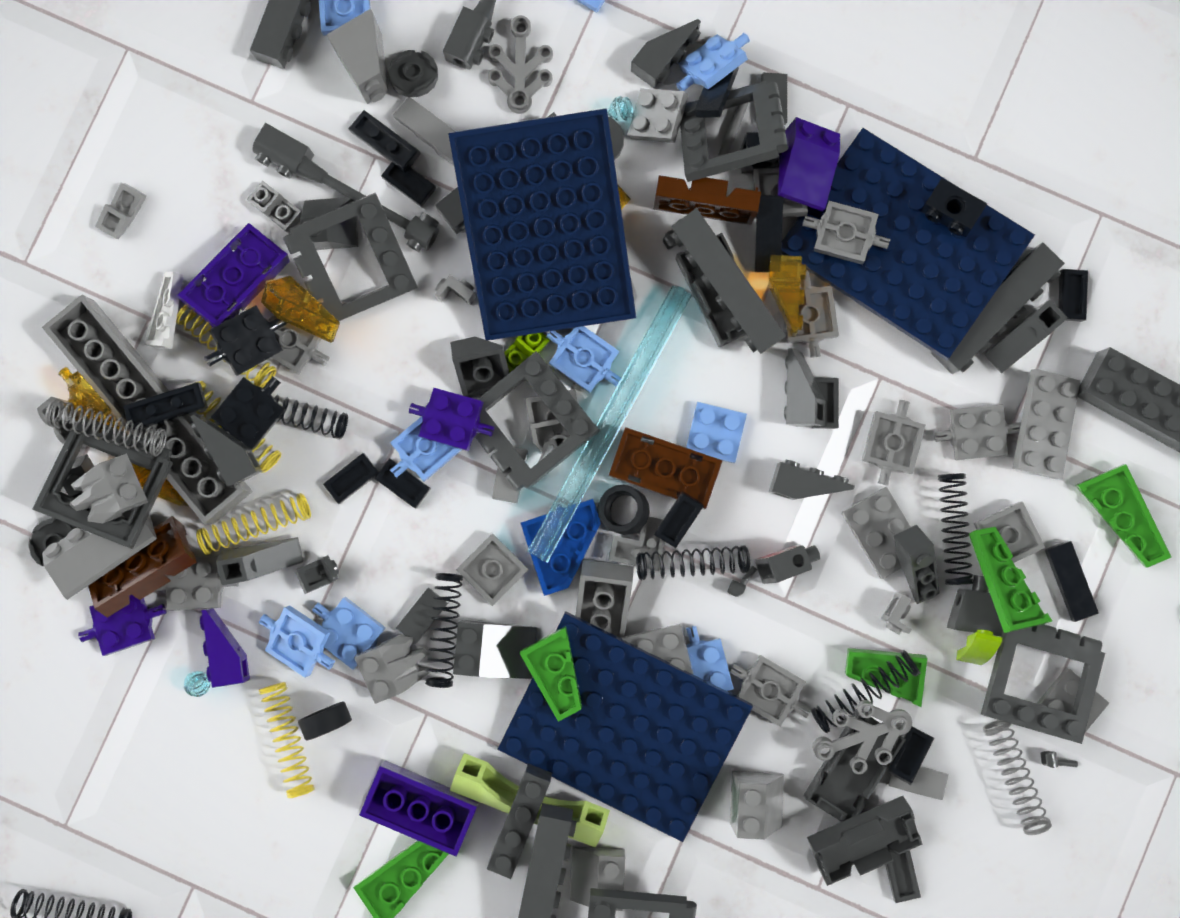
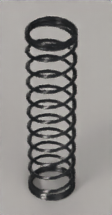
M276 395L274 398L277 403L279 402V395ZM288 397L285 398L284 403H283V406H282V407H284L286 410H287L288 403H289V398H288ZM298 400L294 402L290 420L287 423L284 422L285 412L278 420L282 419L284 425L292 422L294 428L301 424L305 431L311 427L313 433L321 429L324 436L331 431L332 437L340 440L343 438L347 428L348 414L343 412L340 415L335 429V436L333 434V426L337 418V411L333 414L331 426L327 433H324L323 424L328 412L327 408L323 411L319 428L316 431L314 430L313 423L318 411L317 405L313 409L311 422L307 428H304V418L308 410V403H305L300 422L298 425H294V416L299 404Z
M956 473L938 475V480L940 482L959 483L944 486L938 489L940 492L958 493L957 495H951L940 498L939 500L941 502L959 504L941 508L940 511L945 513L961 514L942 518L941 521L945 523L964 524L959 526L943 528L941 531L945 533L965 534L961 536L945 538L942 540L944 543L965 544L964 546L944 549V553L966 555L961 557L945 559L944 562L951 564L968 565L964 567L946 569L944 572L949 574L969 575L961 578L946 579L945 584H973V579H971L973 577V574L966 572H956V570L972 567V564L967 562L953 561L969 558L972 556V554L967 552L950 551L970 547L971 544L968 542L948 541L969 536L968 532L949 531L951 529L969 526L968 522L948 520L968 516L969 513L963 511L946 510L968 505V503L964 501L944 500L954 497L965 496L968 493L964 491L943 490L947 488L966 485L967 482L965 481H952L957 479H966V474Z
M745 545L740 547L734 546L732 550L725 546L722 551L715 547L712 552L705 548L702 553L695 548L692 554L688 549H685L682 555L678 550H675L672 556L666 550L662 556L659 552L655 551L652 557L648 552H639L636 557V569L638 578L641 581L645 580L647 577L645 554H647L650 560V575L654 579L653 559L655 554H658L661 578L664 579L663 558L665 553H667L670 557L671 577L674 578L675 567L673 558L677 552L680 557V573L684 577L685 566L683 557L684 553L688 552L690 556V572L694 577L695 565L693 555L695 551H698L700 555V572L704 576L705 563L703 554L707 550L710 554V572L714 575L715 562L713 553L715 550H718L720 553V572L724 574L725 562L723 552L725 549H728L730 553V571L734 574L735 561L733 551L737 548L740 571L747 573L750 569V553Z
M437 573L435 577L437 580L456 582L460 585L435 586L434 588L454 592L459 595L433 598L453 602L458 605L452 607H433V609L451 612L457 616L432 617L431 619L453 623L456 626L448 628L432 627L430 629L448 632L455 636L450 638H430V640L450 643L454 647L442 649L429 648L428 650L445 652L453 655V657L446 659L428 658L427 660L443 662L452 665V667L448 669L428 668L427 671L445 673L450 675L451 678H427L425 684L430 687L449 688L453 686L452 679L454 676L447 671L454 668V664L449 662V660H453L455 654L448 650L455 649L456 644L448 640L457 638V634L450 630L458 627V624L450 619H456L460 616L459 613L450 609L461 606L459 602L451 599L462 596L459 591L452 588H459L463 585L460 582L463 581V576Z
M905 650L901 651V655L908 666L898 655H895L905 678L889 661L886 662L897 685L879 666L878 670L888 690L869 672L879 696L860 677L872 705L873 699L869 690L878 699H882L878 685L886 693H891L886 678L895 687H900L894 671L905 682H908L909 679L904 667L913 676L917 677L918 674L920 675L918 667ZM852 683L851 685L855 693L857 694L859 701H862L861 697L864 700H867V698L859 691L855 684ZM843 689V692L851 705L853 713L842 703L838 696L834 694V697L837 700L840 708L843 710L845 709L850 715L855 716L856 712L853 704L856 707L858 704L853 700V698L848 694V692L845 689ZM825 700L831 713L833 714L836 710L832 707L828 700ZM818 705L817 708L811 709L814 719L825 733L830 732L828 722L834 727H838L825 715Z
M21 889L17 892L10 908V916L12 918H27L26 914L34 900V891L28 894L27 890ZM23 893V901L18 913L16 914V905L20 896ZM41 893L37 898L32 918H37L45 898L44 893ZM31 894H32V898H31L30 904H29V906H28V908H27L28 900H29V898H30V896H31ZM51 895L46 903L44 918H47L52 910L55 900L54 895ZM41 896H42V900H41L40 906H39V908H38V910H37V906H38L39 900H40V898H41ZM61 897L57 903L55 918H58L63 910L64 897ZM51 898H52L51 906H50V908H49V910H48V906H49L50 900H51ZM74 898L70 900L67 906L65 918H70L75 906ZM84 900L80 902L75 918H81L85 908ZM61 901H62L61 908H60V910H59V912H58L59 905H60V903H61ZM94 902L89 906L86 918H92L95 910ZM105 904L101 905L97 918H103L106 908ZM115 906L110 909L108 918H114ZM123 908L118 918H125L126 915L127 918H132L131 909Z

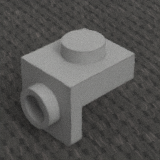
M451 275L447 279L443 278L435 288L437 291L435 296L441 302H443L450 291L470 305L477 298L475 292H473L474 287L464 279L458 281Z

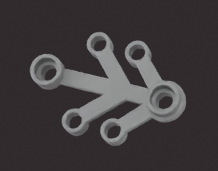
M519 15L511 21V31L516 37L515 64L503 52V48L500 45H491L488 50L489 58L493 62H499L515 79V88L503 78L502 72L497 68L491 69L488 72V80L491 85L498 86L508 96L507 104L509 109L514 113L522 114L530 109L532 105L531 97L542 87H548L552 83V73L547 69L539 71L537 79L525 88V79L542 63L550 62L553 58V51L550 46L543 45L538 49V53L525 64L526 37L531 32V24L527 17ZM519 27L526 29L524 32L517 31ZM498 50L501 53L498 56H493L492 52ZM543 51H548L550 55L547 57H543L541 53ZM498 74L500 76L498 80L491 79L492 75ZM543 75L549 76L547 81H542L540 78ZM517 99H523L524 103L522 105H517L515 101Z
M862 700L857 705V711L863 718L874 717L883 721L882 723L871 725L848 715L843 709H838L832 714L835 725L840 728L848 726L857 730V732L833 741L827 737H819L813 742V751L818 759L826 761L831 759L835 752L862 742L856 756L850 760V767L854 773L863 774L867 770L866 760L878 736L886 734L882 746L875 750L874 756L879 764L887 765L892 761V754L890 752L898 736L908 733L912 727V718L908 712L902 709L887 712L873 706L868 700ZM870 706L869 711L865 713L862 712V708ZM844 715L845 719L843 721H837L838 716ZM903 720V724L901 726H895L897 721ZM829 748V752L826 754H822L821 750ZM887 753L886 758H879L880 754ZM857 762L863 763L860 768H855L854 765Z

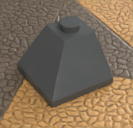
M348 197L305 200L300 222H306L354 202V200ZM357 216L310 235L316 250L358 247Z
M478 337L450 342L452 360L463 396L469 398L481 396L509 374L502 345Z

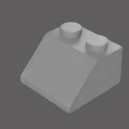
M573 846L570 900L589 907L591 888L624 891L625 850Z

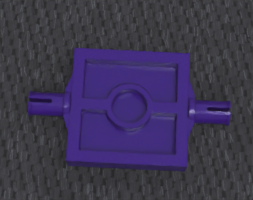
M433 388L426 407L411 403V408H409V414L422 416L423 423L419 432L420 438L469 451L472 440L477 432L491 437L493 435L491 431H494V426L480 423V414L484 402L445 390Z
M132 594L129 596L130 604L108 618L95 610L94 605L90 606L93 628L79 632L78 636H82L79 639L83 643L96 638L99 642L102 656H108L154 640L152 618L166 614L167 611L164 610L166 607L162 603L161 605L149 608L144 598L139 600Z

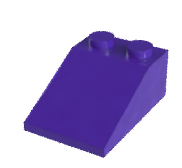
M796 117L785 130L788 149L780 155L778 196L823 211L827 204L840 155V133Z

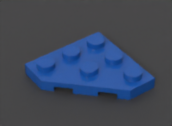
M593 499L520 523L544 596L569 588L601 524Z

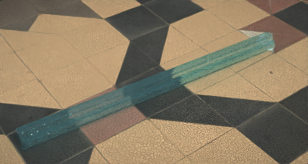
M671 286L596 424L600 432L586 442L527 551L536 558L548 563L692 297L684 288Z

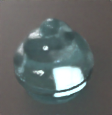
M622 96L614 98L607 110L608 116L619 122L627 121L629 117L633 116V106L630 99Z
M203 671L191 672L184 680L185 692L194 697L205 695L211 686L207 679V674Z

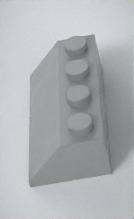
M133 509L122 512V516L129 519ZM150 514L133 549L80 528H74L65 538L57 543L50 544L42 553L43 563L63 597L68 600L155 541L157 538Z

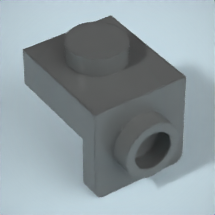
M327 555L318 561L296 569L295 573L304 594H307L336 581L339 570L335 561L330 560Z

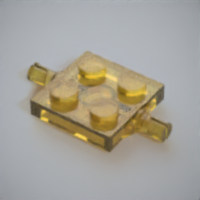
M67 367L60 370L58 375L68 384V401L73 403L74 410L79 405H82L83 415H85L86 411L92 408L94 413L93 420L96 414L102 411L104 416L102 423L104 425V421L111 414L112 409L78 371L72 374ZM91 410L87 414L88 418L91 416ZM101 413L99 414V416H98V418H97V420H96V421H98V422H100ZM111 416L109 417L106 425H110ZM113 418L112 427H114V425H115V420H114V418Z

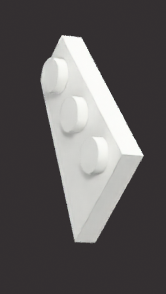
M176 272L164 273L145 345L172 349L180 300L178 294L183 290L184 286L182 274Z

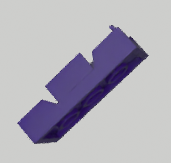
M248 223L178 294V297L183 304L196 312L214 328L239 315L240 309L243 311L267 286L266 281L273 280L290 262L288 254Z

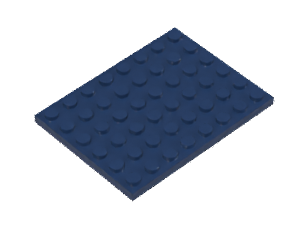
M607 108L448 133L485 340L489 341L636 318Z
M862 128L837 163L825 209L820 211L807 206V216L820 220L826 212L829 201L879 214L875 225V235L890 238L888 248L885 249L872 245L867 252L863 265L815 252L817 230L802 226L805 216L797 219L782 240L781 254L947 361L1035 234L986 205L966 237L962 235L957 236L951 233L947 226L928 220L921 211L943 177ZM947 207V210L950 213H958V210L955 207Z
M565 611L556 631L565 626L567 627L582 708L558 722L537 683L532 678L497 750L527 765L529 763L552 773L551 777L683 842L748 718L753 704Z

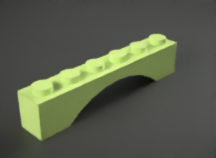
M464 753L455 773L450 791L509 814L519 786L502 776L488 762ZM544 797L542 803L573 809L572 820L577 821L574 837L568 836L569 838L596 848L604 832L610 810L588 801H567ZM541 807L534 821V824L538 825Z

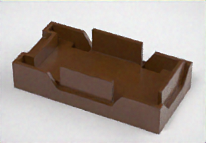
M659 175L653 210L688 215L697 208L703 218L752 225L758 213L761 192L758 191V187L754 191L735 188L727 197L729 181L705 177L692 181L691 188L688 189L685 179Z
M625 427L608 477L674 499L678 498L677 492L681 493L684 491L703 503L704 507L702 509L705 510L723 460ZM641 439L654 440V443L651 445L641 441ZM691 454H693L697 457L702 458V460L698 461L696 459H692L689 457ZM629 475L641 479L640 483L628 480Z
M171 516L154 527L157 538L155 541L88 586L95 610L108 618L130 604L129 596L131 594L141 600L169 583L171 580L166 575L176 576L197 563L195 555L189 547L185 527L175 517Z

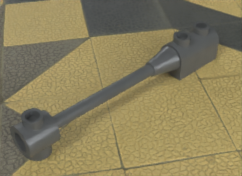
M480 0L474 10L463 6L443 49L446 61L468 70L472 68L473 64L478 66L481 64L484 56V51L480 50L483 42L489 44L494 35V29L490 27L492 25L491 20L496 0Z
M265 122L252 148L253 152L257 154L255 159L267 167L270 163L277 165L276 171L288 179L294 175L321 184L324 183L354 201L366 197L364 194L328 175L323 168L311 161L314 154L308 146ZM382 205L387 219L406 230L404 238L408 240L407 246L417 252H420L422 248L425 250L431 248L439 233V228L437 227L439 222L436 219L422 212L419 217L415 216L410 221Z

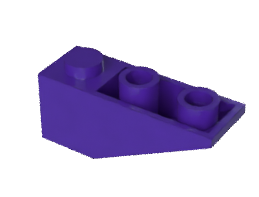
M214 608L202 610L200 627L205 632L206 640L203 642V651L205 656H208L209 666L207 667L206 674L212 688L249 681L247 654Z

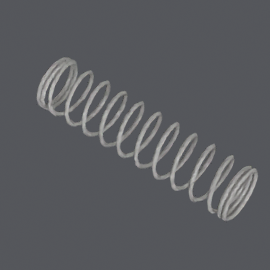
M58 398L51 401L46 410L45 420L47 425L51 427H64L66 431L74 430L76 434L84 432L87 437L94 435L97 440L104 438L107 443L114 441L117 446L124 444L127 449L134 447L138 452L145 450L146 454H151L155 457L162 452L166 443V431L159 428L153 434V426L151 425L145 432L143 448L138 449L136 444L143 433V424L141 422L135 429L133 445L127 446L126 441L133 430L132 420L126 423L123 432V442L117 443L116 438L123 427L122 417H119L115 422L113 439L107 440L105 436L109 433L113 424L112 414H109L104 421L103 436L97 437L95 434L99 430L104 417L102 411L96 414L92 427L93 433L88 435L85 431L93 419L94 413L92 408L86 411L82 422L83 430L78 432L75 428L83 416L84 410L82 405L75 409L72 418V428L68 429L65 425L72 416L73 403H68L64 408L63 400ZM59 403L58 415L54 420L55 410ZM71 405L70 414L64 422L66 410ZM81 408L80 417L75 424L76 413ZM91 410L89 422L85 427V420L87 414ZM51 412H52V423L50 422ZM101 413L99 425L95 430L96 420ZM111 416V421H110L109 428L107 429V431H106V433H105V428H106L107 421H108L109 417ZM62 418V425L58 426L57 424L60 422ZM121 419L120 428L115 436L117 424ZM130 422H131V427H130L129 433H128V435H127V437H126V431H127L128 425H129ZM141 425V430L136 440L137 431ZM151 428V433L146 443L147 434ZM161 433L159 442L155 447L156 440ZM149 442H150V446H149V451H150V452H148V451L146 450V447L148 446Z
M1001 720L993 721L983 727L984 733H986L985 736H992L1002 731H1012V734L1007 738L990 742V746L1001 744L1007 740L1016 741V744L1011 748L995 751L993 755H1002L1011 750L1020 751L1018 756L1001 760L997 765H1006L1015 760L1024 761L1020 767L1004 770L1001 772V775H1009L1019 770L1028 771L1024 777L1010 779L1005 782V785H1013L1024 779L1032 781L1028 787H1020L1009 791V795H1017L1028 789L1036 791L1032 797L1019 798L1013 801L1012 804L1020 805L1032 799L1040 801L1037 806L1020 809L1016 814L1024 815L1036 809L1044 811L1041 816L1023 819L1020 824L1025 825L1023 831L1026 835L1044 833L1051 828L1052 824L1049 818L1044 817L1046 809L1040 807L1042 799L1036 797L1038 790L1032 787L1034 780L1028 777L1030 770L1024 768L1026 760L1019 758L1022 755V750L1015 748L1018 745V740L1011 738L1015 731L1009 729L1011 723ZM1046 824V825H1045L1044 827H1042V828L1035 829V830H1028V829H1030V828H1032V827H1034V826Z

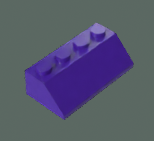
M385 760L377 771L359 816L457 857L479 802L450 791V787Z

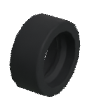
M624 484L608 489L601 497L598 505V515L602 524L610 531L621 535H630L641 530L647 523L650 514L649 503L645 495L634 487ZM622 495H628L635 499L638 509L635 518L625 525L617 524L611 517L612 504Z
M342 701L302 718L298 721L304 739L308 741L346 725L352 721L346 703Z

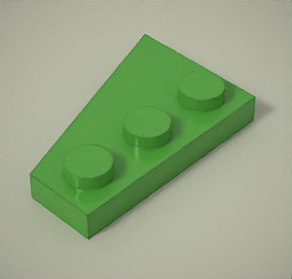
M565 626L520 651L522 659L558 722L582 708L567 627Z
M848 648L845 674L860 682L861 677L869 686L875 688L869 672H871L888 690L878 670V666L897 685L886 662L889 661L904 678L905 675L895 655H898L907 666L908 664L899 652ZM908 653L918 667L920 675L918 674L917 677L913 676L904 667L909 679L908 682L903 681L895 671L894 673L900 687L897 688L887 678L886 680L890 686L891 695L898 698L902 697L921 707L928 658L926 655Z

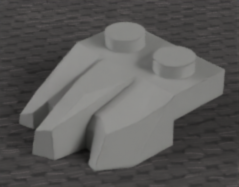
M575 389L568 390L577 401ZM539 396L525 398L533 443L542 453L547 451L549 445L553 444L554 448H556L570 437L569 433Z
M127 453L99 463L71 484L75 491H82L83 493L71 501L70 506L76 511L90 508L91 511L87 517L88 522L103 524L121 517L122 512L148 503Z
M398 635L381 642L379 646L355 655V661L375 704L401 694L429 674L426 668H419L418 663L430 653L424 648L411 650L410 646L413 642V637Z

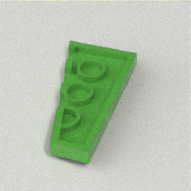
M1122 464L1075 485L1144 567L1148 568L1172 558L1126 464Z
M985 528L969 533L1004 633L1052 622L1049 614H1044L1038 604L1040 599L1035 592L1031 593L1023 580L1026 578L1023 571L1018 569L1011 560L1013 555L997 528Z
M417 840L365 877L353 888L373 918H394L448 856V853Z

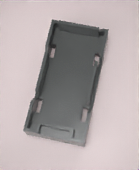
M723 233L716 235L734 260ZM688 250L676 254L675 260L718 347H722L747 335L743 329L739 332L730 321L733 314L728 308L723 311L715 298L719 295L714 287L708 289L700 278L704 275L700 267L693 268L686 258V255L689 254ZM689 271H691L692 277L695 279L693 283L691 282ZM711 316H713L714 321L717 324V327H715L713 321L710 319Z
M856 709V715L853 717L860 719L864 722H867L871 725L879 724V722L873 719L872 717H861ZM846 726L839 738L851 734L853 729ZM886 734L878 736L866 760L867 770L863 774L854 773L850 767V760L856 756L862 742L835 752L834 756L824 761L803 795L805 799L840 822L859 815L865 807L866 798L869 799L887 770L886 765L879 764L874 756L875 750L882 746ZM898 736L890 752L892 754V761L906 740L901 736ZM857 762L854 767L860 768L863 763ZM860 794L861 796H860L859 800L857 801V803H856L855 806H854L853 804H854L855 800L857 799L858 795Z
M900 796L807 837L818 869L827 886L851 876L853 865H855L861 876L893 862L894 860L888 850L900 855L923 845L921 837L917 832L913 810L904 796Z

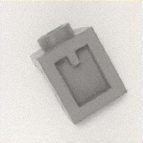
M895 593L881 617L882 620L887 622L886 628L899 635L901 631L908 634L911 632V628L899 622L901 618L904 619L909 613L911 598L901 593Z

